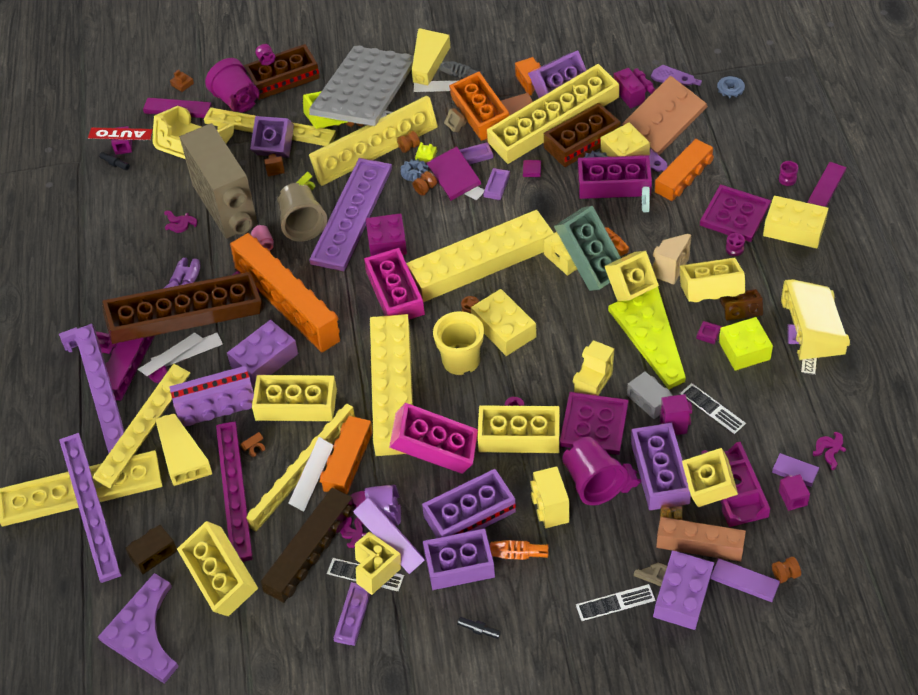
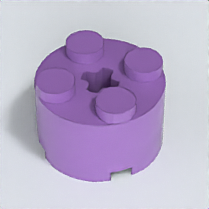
M396 485L365 488L366 499L370 497L395 526L399 525L401 522V507L397 501L399 494Z

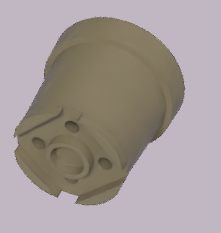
M292 183L282 188L277 201L281 213V229L284 235L293 241L300 242L311 240L320 235L326 227L327 215L323 207L314 198L311 189L304 184L303 186L299 185V183Z

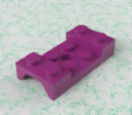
M736 442L728 451H724L729 460L733 478L741 482L736 485L738 495L720 500L722 512L729 527L768 518L770 513V506L741 442ZM704 450L701 452V454L707 453L708 451Z

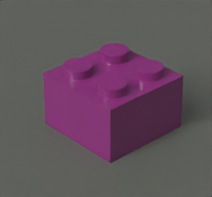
M401 213L366 218L371 256L397 248L400 249L402 255L407 254Z

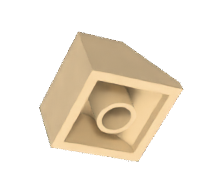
M690 234L663 240L660 246L655 248L653 253L655 260L652 268L657 279L673 285L676 283L680 276V266L686 265L689 260Z

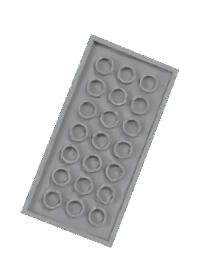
M354 46L309 108V115L376 126L411 71L414 56L407 53L400 54L394 51H382L377 48L370 49L363 46Z

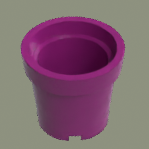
M226 58L219 61L210 69L206 76L205 85L207 90L215 97L220 98L234 112L243 113L250 110L256 104L254 102L256 97L259 98L258 88L248 77L245 67L236 58Z
M581 438L573 443L574 447L570 451L567 449L564 452L563 464L574 480L576 491L583 503L587 505L603 504L614 498L624 488L628 479L627 470L619 461L613 459L593 438Z

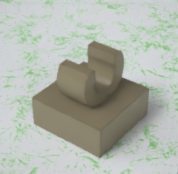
M454 108L449 110L444 124L453 132H459L461 127L466 125L467 119Z

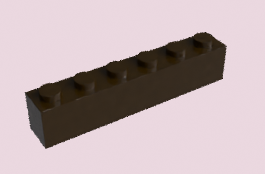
M333 487L329 490L260 581L264 593L285 603L288 597L293 596L297 585L306 578L308 570L318 562L323 550L330 546L334 535L341 531L343 521L346 517L350 518L353 515L355 507L351 496Z

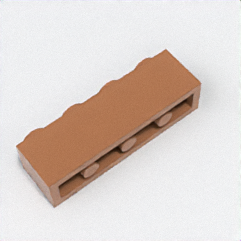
M660 517L656 548L741 562L746 531Z

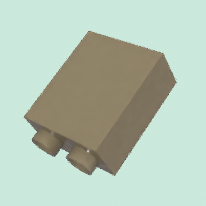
M210 123L179 136L192 185L224 237L227 239L236 234H245L252 227L257 226L258 222L247 175L214 125Z

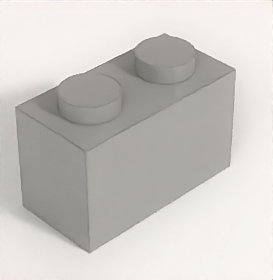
M643 372L627 385V396L653 419L660 416L661 397L672 396L667 388L662 387L656 378L650 376L647 372Z

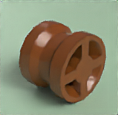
M467 296L462 299V312L471 314V307L480 302L478 298Z

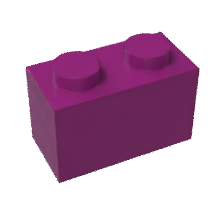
M686 394L661 397L660 424L672 423L675 435L687 434L688 425H691L690 414H692L691 402H687Z

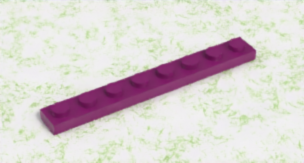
M235 421L218 424L216 429L228 538L241 561L245 562L253 560L249 524L246 518L248 514L238 431Z

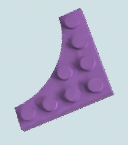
M154 573L98 638L102 643L165 684L178 668V664L165 653L158 641L156 614L172 586L168 581Z

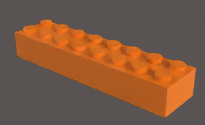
M247 233L230 243L235 269L240 271V273L251 272L259 292L321 353L340 342V330L336 313L330 311L322 300L319 301L313 291L308 290L300 279H296L290 269H286L278 258H274L270 251L260 244L257 238H253Z

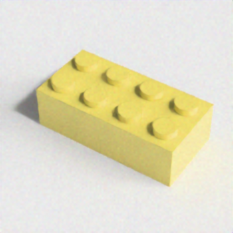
M257 375L252 402L255 421H332L337 393L335 377Z
M479 406V452L559 453V406Z
M206 521L177 548L213 612L225 616L231 615L258 589L220 526Z

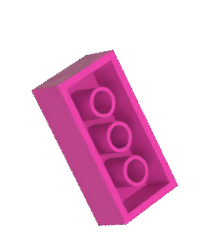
M399 248L364 258L366 273L385 316L408 314V319L410 320L425 315L423 299Z
M404 403L395 413L389 448L463 474L473 464L478 429Z

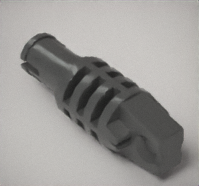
M445 60L442 61L439 69L450 76L459 77L460 79L480 72L468 65ZM480 72L481 75L485 78V73Z

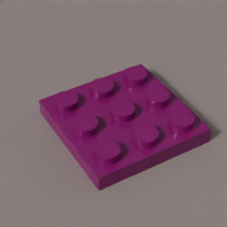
M720 184L703 214L699 226L726 235L739 233L744 236L745 241L752 242L771 206V200Z
M569 392L560 447L573 448L575 441L591 437L607 453L620 455L629 400Z

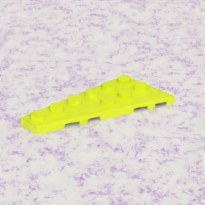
M658 286L631 300L618 301L609 305L608 311L668 390L684 383L686 379Z

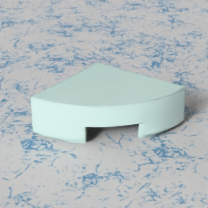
M643 187L642 211L649 212L650 189L649 187Z

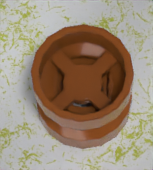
M412 130L407 135L398 137L397 143L401 151L406 153L410 151V148L418 147L420 140L416 132Z
M425 171L421 174V178L413 181L412 185L418 194L425 195L430 188L437 185V180L432 173Z
M793 556L787 558L784 562L778 561L772 564L773 574L776 580L780 581V584L786 582L788 578L795 579L801 576L799 563Z

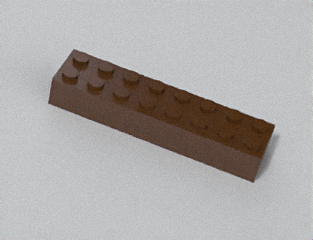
M251 272L102 300L103 315L112 344L260 314L261 299Z

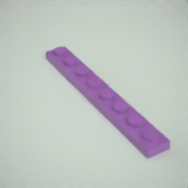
M89 324L74 330L107 450L110 453L125 431L93 324Z
M77 433L59 439L99 580L103 583L120 577L121 572L81 437Z

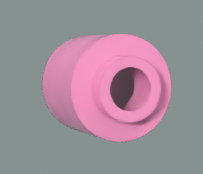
M264 225L256 226L252 230L251 236L257 238L260 244L270 251L273 248L274 241L268 227Z

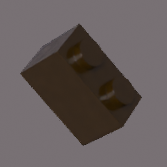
M161 525L150 529L145 535L132 541L125 547L130 560L142 575L177 552L174 540Z

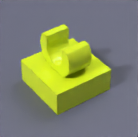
M421 142L415 159L425 163L435 158L437 147H434L432 144H429V146L423 145Z
M308 171L296 182L299 185H307L311 190L315 188V184L310 181L312 175Z

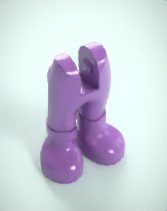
M183 257L178 262L170 278V283L164 288L194 283L200 271V260L192 259L190 267H188V259Z

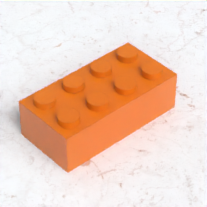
M476 72L449 85L452 100L481 141L487 139L488 128L510 116L505 106L480 72Z

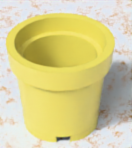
M452 312L441 317L434 326L433 336L435 344L440 350L445 369L455 375H464V372L474 371L480 363V346L484 336L482 322L476 316L467 312Z

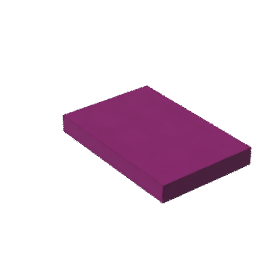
M457 146L427 162L428 168L450 201L481 185L480 179Z

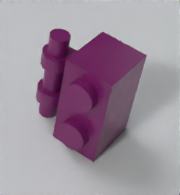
M626 68L614 73V80L619 83V96L630 109L641 105L645 101V92L648 91L652 94L655 91L653 83L647 80L646 75L638 68L634 69L633 72Z

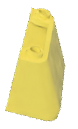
M180 106L173 107L154 116L153 144L160 151L185 159L179 136L201 128V126L191 123V114L186 108ZM228 122L219 124L217 129L225 143L230 140L234 133V124Z
M794 279L785 280L781 303L783 308L790 310L797 332L796 341L801 344L800 350H797L799 360L846 354L850 340L849 336L845 335L834 302L833 290H830L827 286Z

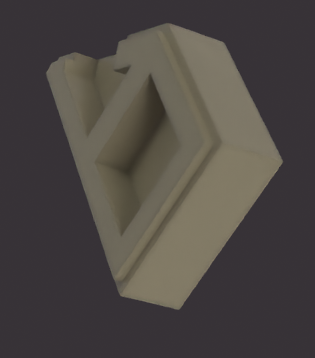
M658 562L652 564L651 567L635 570L634 576L661 586L667 565Z

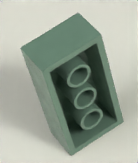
M583 207L556 224L554 228L589 291L599 290L610 283L604 266L621 259L594 207Z

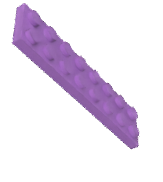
M362 158L358 159L309 259L311 265L345 271L366 226V218L370 217L391 173L392 164Z

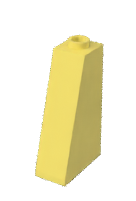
M418 29L412 65L414 83L427 86L430 84L450 49L449 35Z
M175 414L155 419L168 471L174 486L212 475L208 459Z

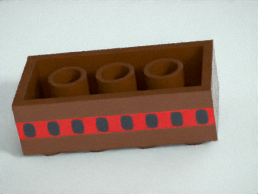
M306 44L275 54V60L270 65H262L259 60L244 65L248 77L259 90L258 100L320 79L318 64Z
M597 103L544 132V148L559 163L567 167L576 162L578 158L585 157L586 153L590 154L592 151L601 148V137L619 128L620 121L600 103Z

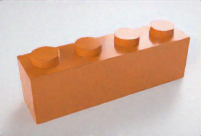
M695 139L655 180V193L670 201L680 196L687 185L690 186L694 178L700 175L707 165L711 164L714 158L713 147Z
M348 416L346 423L342 424L341 435L339 439L335 440L332 455L328 456L327 468L321 473L320 483H322L324 492H329L333 487L348 494L373 433L370 420Z

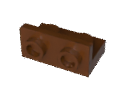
M757 289L747 290L745 294H739L736 297H720V303L724 308L727 321L763 315V298Z

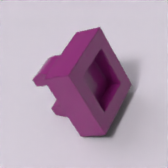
M623 464L622 466L627 470L628 479L621 493H628L632 487H637L641 483V479H637V471L633 470L631 464Z

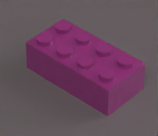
M649 155L578 158L579 199L642 196L643 187H649L651 196L652 178Z

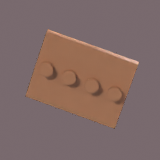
M670 75L622 125L630 122L650 142V148L660 155L708 106L707 103Z

